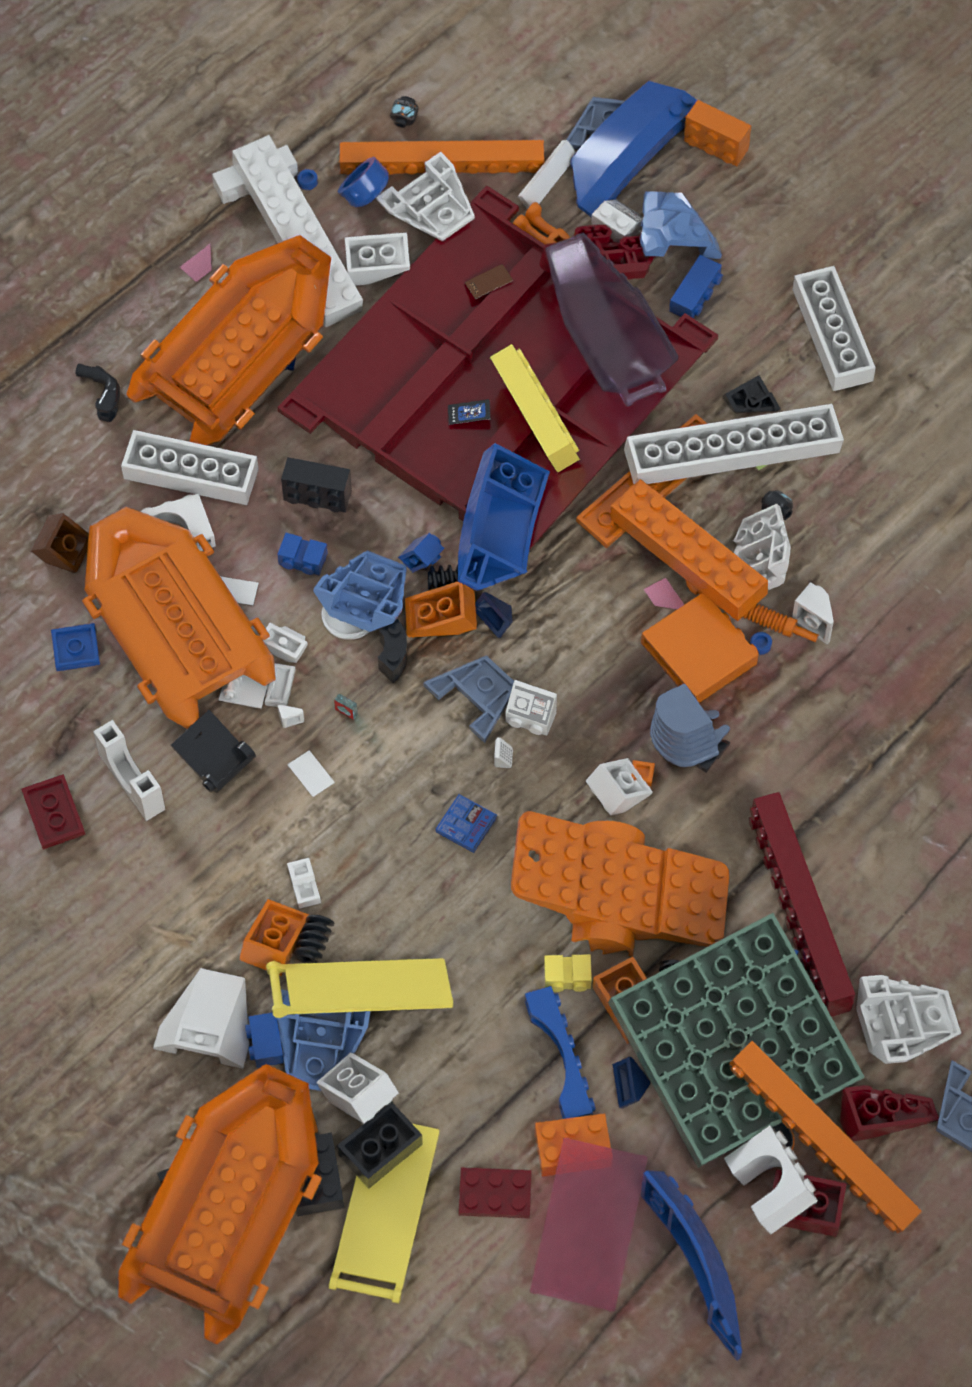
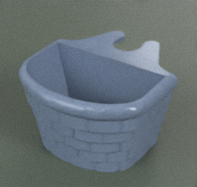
M682 684L658 697L651 723L650 737L655 749L659 751L665 760L680 767H691L719 755L717 745L730 731V727L723 725L714 730L711 719L718 718L719 711H704L687 685Z

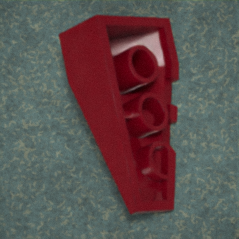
M867 1085L847 1087L842 1090L840 1122L844 1133L852 1141L867 1140L937 1122L939 1119L933 1099L908 1093L905 1095L892 1093V1090L884 1089L881 1091L872 1089V1086Z

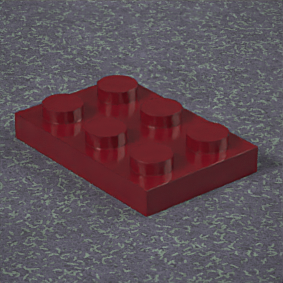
M64 774L21 789L42 849L86 835Z
M461 1167L459 1216L530 1219L532 1170Z

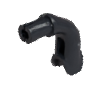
M78 363L75 371L77 377L92 379L93 382H98L105 386L101 398H97L95 402L98 419L105 422L113 421L117 415L120 400V385L117 379L100 366L92 367Z

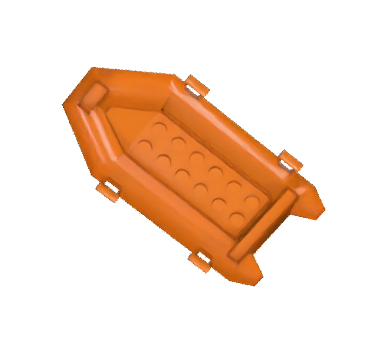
M298 235L235 260L229 268L222 264L209 278V281L213 283L212 287L164 340L159 343L154 339L140 354L145 361L132 374L126 394L127 397L134 403L152 396L158 397L194 424L189 440L192 443L209 446L221 441L233 426L241 430L254 416L255 413L250 407L302 349L310 353L323 338L318 331L323 327L331 256L301 235ZM225 273H228V276L221 283H219L218 281L221 279V277ZM159 348L160 351L151 359L150 356Z
M126 506L89 527L84 589L88 596L82 602L93 619L98 618L100 615L102 616L143 681L137 685V688L147 703L152 704L157 701L167 718L188 729L199 719L198 700L236 678L245 675L263 686L276 680L274 657L263 642V640L270 637V634L259 618L249 621L207 556L212 555L214 550L203 534L194 537L189 529ZM198 542L203 551H200L195 543ZM97 599V601L101 605V608L99 610L96 608L92 600ZM252 626L255 627L259 635H256L254 633V631L251 628ZM150 683L156 690L155 695H152L147 687Z
M267 1064L200 1107L195 1118L188 1115L185 1116L175 1136L183 1140L141 1226L132 1223L122 1243V1246L128 1248L129 1251L119 1269L118 1298L132 1304L148 1290L154 1288L204 1312V1339L216 1345L239 1328L249 1306L259 1310L269 1289L266 1285L261 1284V1281L302 1196L312 1200L322 1180L321 1177L313 1174L318 1165V1155L309 1084ZM192 1123L197 1126L191 1138H186ZM308 1177H310L311 1181L306 1191L303 1192L302 1189L306 1183V1180ZM141 1231L143 1235L137 1247L132 1246L138 1232ZM255 1286L259 1287L252 1302L248 1301Z

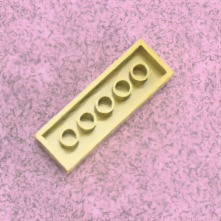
M511 344L491 356V360L556 471L560 472L580 460L576 454L579 451L577 445L520 349L516 351Z

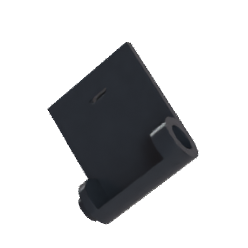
M210 710L202 715L170 745L204 781L202 784L209 792L214 791L218 793L256 758L252 748L244 741L239 742Z

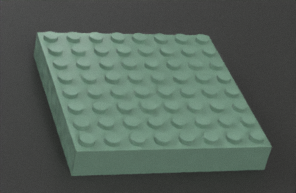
M774 913L611 997L608 1001L698 1168L746 1143L768 1126L773 1128L782 1123V1117L777 1112L774 1113L764 1104L765 1100L760 1094L757 1096L752 1093L748 1088L749 1083L743 1077L741 1079L738 1078L731 1071L732 1066L729 1063L751 1041L815 1104L859 1082L865 1077Z

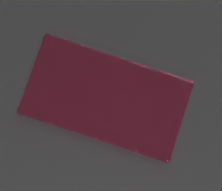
M563 1138L530 1288L532 1294L544 1295L615 1312L647 1156Z

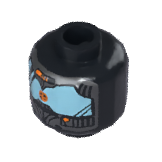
M401 96V98L394 101L390 118L395 122L396 126L405 128L415 123L419 110L416 101L408 96Z
M775 490L769 491L763 496L761 500L762 510L778 504L781 508L783 520L790 518L793 512V502L782 491Z

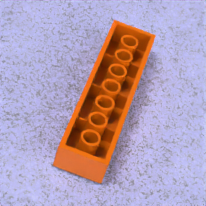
M641 479L611 505V520L735 620L739 621L768 594V580Z

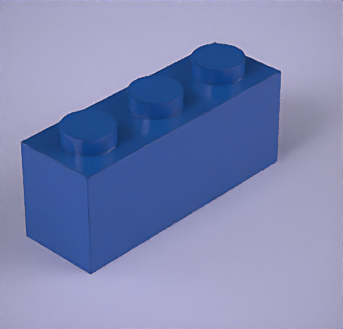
M699 255L672 296L669 312L680 317L684 313L692 318L695 315L699 316L703 309L704 301H708L711 298L714 286H718L723 278V274H721L722 265Z

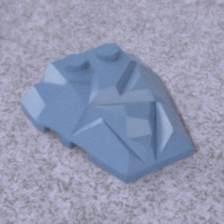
M645 191L642 210L644 218L641 222L643 229L640 235V242L645 256L664 257L669 245L697 246L700 255L706 258H721L722 254L717 239L683 193Z

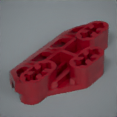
M588 225L577 227L571 242L546 244L543 248L539 265L547 272L559 274V281L567 285L645 278L656 256L644 255L640 236L623 237L620 243L611 238L612 230L608 226Z

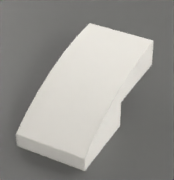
M309 858L287 863L299 909L320 904L321 899Z

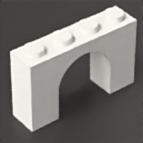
M199 493L186 495L182 499L167 501L162 505L153 508L148 507L140 511L189 529L194 537L203 534L211 547L216 546L214 534ZM195 543L198 549L203 551L199 543Z
M111 720L93 731L100 757L144 819L148 821L164 811L165 806L160 785L149 770L141 774L129 754L124 735L114 721Z
M768 1126L724 1159L732 1174L743 1185H746L767 1169L782 1167V1177L777 1187L751 1206L760 1224L772 1234L816 1203L817 1199L813 1194L816 1190L808 1178L806 1180L804 1178V1175H806L805 1170L799 1162L795 1163L794 1161L797 1156L789 1146L786 1147L785 1144L788 1141L780 1130L776 1132L771 1126Z

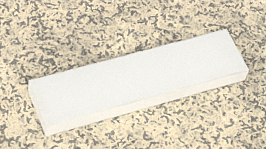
M568 140L561 141L518 195L526 209L534 202L539 204L571 164V158L576 152Z

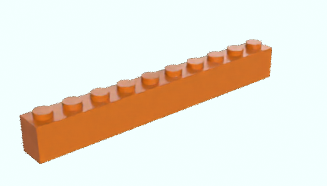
M544 140L340 142V174L350 175L360 164L371 157H375L386 168L389 175L425 173V162L439 152H442L454 165L456 173H537L544 164Z
M753 1041L729 1063L732 1066L731 1071L738 1078L741 1079L743 1077L749 1083L748 1088L757 1096L760 1094L765 1100L764 1104L774 1113L777 1112L782 1117L781 1121L790 1130L794 1129L799 1134V1140L807 1147L811 1146L816 1151V1157L822 1163H828L833 1168V1174L839 1180H845L850 1185V1191L856 1197H862L868 1203L866 1207L874 1215L879 1214L885 1220L883 1224L891 1232H902L922 1212Z

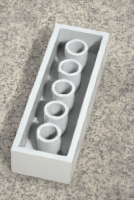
M835 266L795 275L793 292L832 390L837 391L872 382L875 374V365Z
M133 430L121 465L123 478L192 494L199 493L201 496L243 505L248 504L259 470L257 456Z

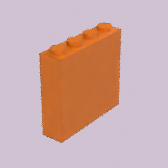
M703 593L642 632L641 644L678 687L686 684L699 703L757 665L759 653L757 648L747 642L739 628H735L728 614L722 613L718 605Z

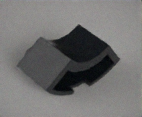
M398 619L394 623L379 629L380 643L384 649L378 656V668L393 684L401 676L407 663V637Z

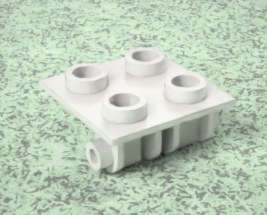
M242 675L222 686L219 701L262 709L268 685L263 686L253 679Z

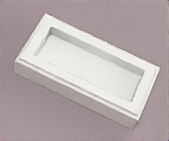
M275 663L276 680L268 685L265 705L273 707L288 705L296 670L295 666Z

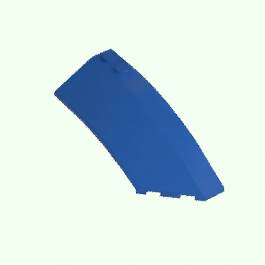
M648 81L629 97L596 129L571 158L574 188L577 193V207L592 218V214L604 201L615 200L650 159L685 127L686 116L697 102V99L684 90Z
M496 443L483 453L470 493L461 531L458 551V582L478 591L528 572L527 562L531 537L550 471Z
M647 1170L643 1173L641 1197L669 1230L684 1253L704 1297L709 1314L707 1324L736 1361H738L742 1355L735 1296L719 1251L707 1228L694 1210L693 1202L686 1194L682 1195L678 1190L679 1186L672 1176L668 1177L665 1172Z

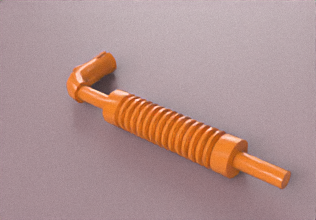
M686 580V585L690 592L695 595L702 593ZM756 604L744 615V619L751 620V622L755 621L760 626L763 624V627L767 626L768 629H774L775 632H782V635L789 638L794 633L816 642L819 634L797 626V619L787 617V615L784 616L780 612L776 613L775 610L772 612V609L768 610V607L765 608V606Z

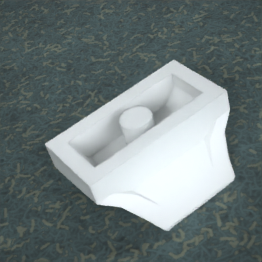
M269 623L266 630L270 637L263 640L271 654L287 662L297 663L308 645L307 641H305V636L286 626L278 627Z

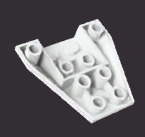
M200 968L160 1025L153 1048L174 1054L177 1053L179 1048L220 1058V1062L223 1065L243 1069L249 1051V1039H247L245 1025H248L245 978Z

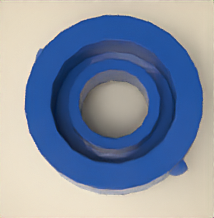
M371 157L360 164L343 181L338 189V193L352 207L360 208L366 206L384 190L389 180V173L375 157Z

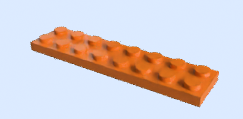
M695 414L680 428L707 423ZM630 471L576 517V522L605 548H608L626 532L611 520V505L634 485ZM687 478L647 485L665 498Z

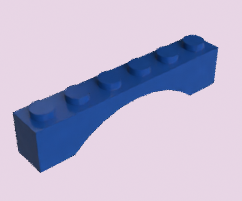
M551 986L525 993V1005L531 1023L542 1029L552 1039L563 1059L565 1083L559 1098V1109L562 1118L593 1115V1112L596 1111L593 1098L588 1099L586 1093L589 1090L585 1076L581 1077L579 1069H582L578 1055L574 1056L572 1048H575L573 1037L571 1034L567 1035L565 1027H568L565 1014H560L558 1007L561 1006L558 993H553Z

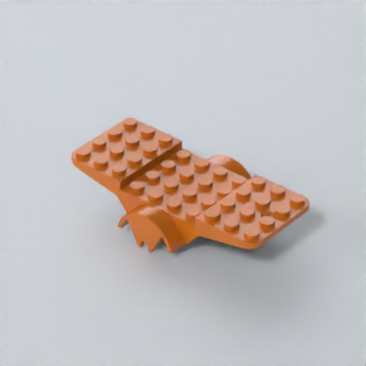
M532 811L524 812L519 817L511 890L519 899L564 914L573 923L572 942L588 940L591 951L599 949L603 950L602 954H610L628 950L629 956L633 957L635 940L658 938L709 947L724 938L729 870L724 863L671 848L664 851L645 846L644 833L638 828L622 822L594 821L581 825ZM529 851H535L539 855V861L534 862L528 855Z

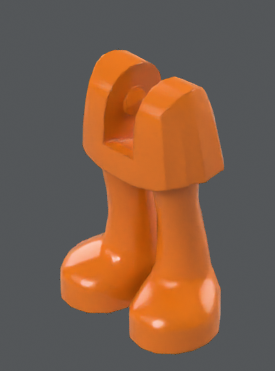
M537 202L529 206L525 216L521 214L513 222L514 225L545 245L572 241V238L566 231L561 228L556 229L541 217L542 207ZM531 225H533L540 231L544 232L546 235H548V237H545L544 235L539 233Z

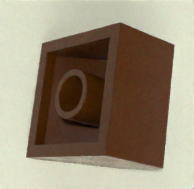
M64 513L48 516L31 552L46 564L76 573L88 550L89 533Z

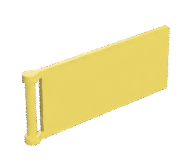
M443 958L280 964L276 961H271L266 965L267 974L270 975L274 1003L272 1012L276 1018H282L289 1014L453 1007L446 964ZM283 972L286 975L290 1006L283 1004L279 974Z
M413 1124L422 1134L423 1145L371 1188L368 1189L356 1175L330 1278L329 1289L336 1290L339 1288L391 1299L394 1303H400L438 1142L439 1129ZM340 1273L396 1284L394 1290L339 1279Z

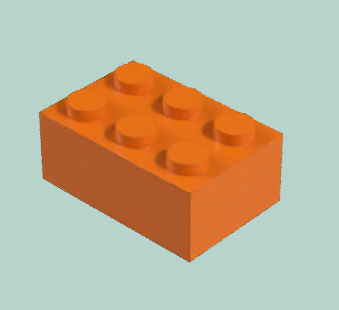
M697 100L686 116L684 141L690 146L697 147L709 155H714L728 164L738 166L749 150L751 125Z
M634 957L593 977L592 987L627 1044L630 1042L608 1001L611 997L647 979Z
M605 1113L535 1123V1137L542 1177L612 1167V1152Z

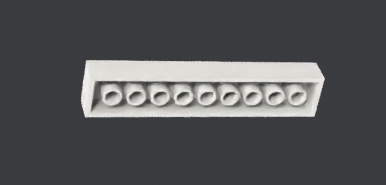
M270 135L233 150V165L277 243L301 235L331 256L323 322L325 328L361 312L363 309L361 295Z
M833 404L628 436L624 451L635 485L640 479L646 484L836 454L840 452L844 439Z

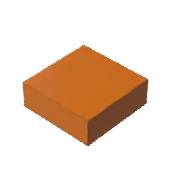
M633 760L632 764L648 786H652L655 763ZM632 773L631 776L633 777L634 781H636L637 779Z

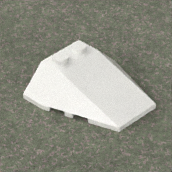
M439 152L425 162L426 172L399 192L391 186L378 195L376 200L388 213L444 241L475 219V215L463 191L454 165L442 152Z
M884 975L860 978L856 1007L869 1052L885 1064L907 1062L961 1034L948 991L925 985L919 987L908 984V981L904 980L898 982L890 980L888 976Z

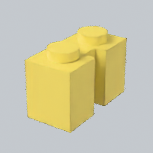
M591 954L572 955V957H563V955L544 956L545 988L551 986L553 992H561L564 989L582 992L591 989Z

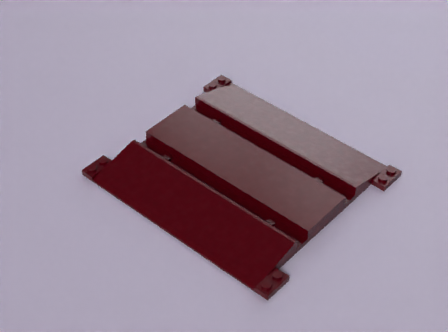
M486 185L469 203L475 219L444 241L436 238L410 266V270L405 271L277 409L280 414L310 434L323 421L354 448L358 449L362 445L374 453L376 463L439 506L446 502L458 511V518L461 521H464L470 493L483 453L496 443L550 471L536 516L530 550L626 442L627 437L634 433L702 354L706 353L718 340L719 335L686 313L672 327L604 282L567 285L559 281V274L547 272L539 265L545 244L509 222L519 211V206ZM501 264L504 265L513 281L479 298H474L465 282ZM511 344L516 351L519 349L522 351L579 449L576 454L580 460L560 472L556 471L490 358ZM490 399L491 419L449 425L448 405Z

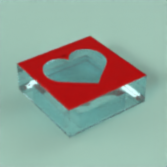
M341 694L336 696L334 699L335 710L354 720L358 714L357 703Z

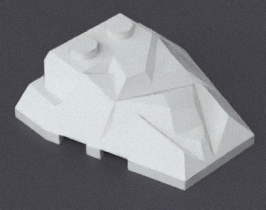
M775 504L744 518L734 539V542L737 544L734 554L768 580V590L784 584L791 550L781 508L778 504Z

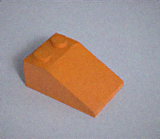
M454 582L405 598L406 631L408 637L459 635L477 629L475 591L460 582Z
M267 899L243 941L239 960L266 970V965L271 961L289 964L297 947V941L300 940V933L303 932V925L306 924V917L309 914Z

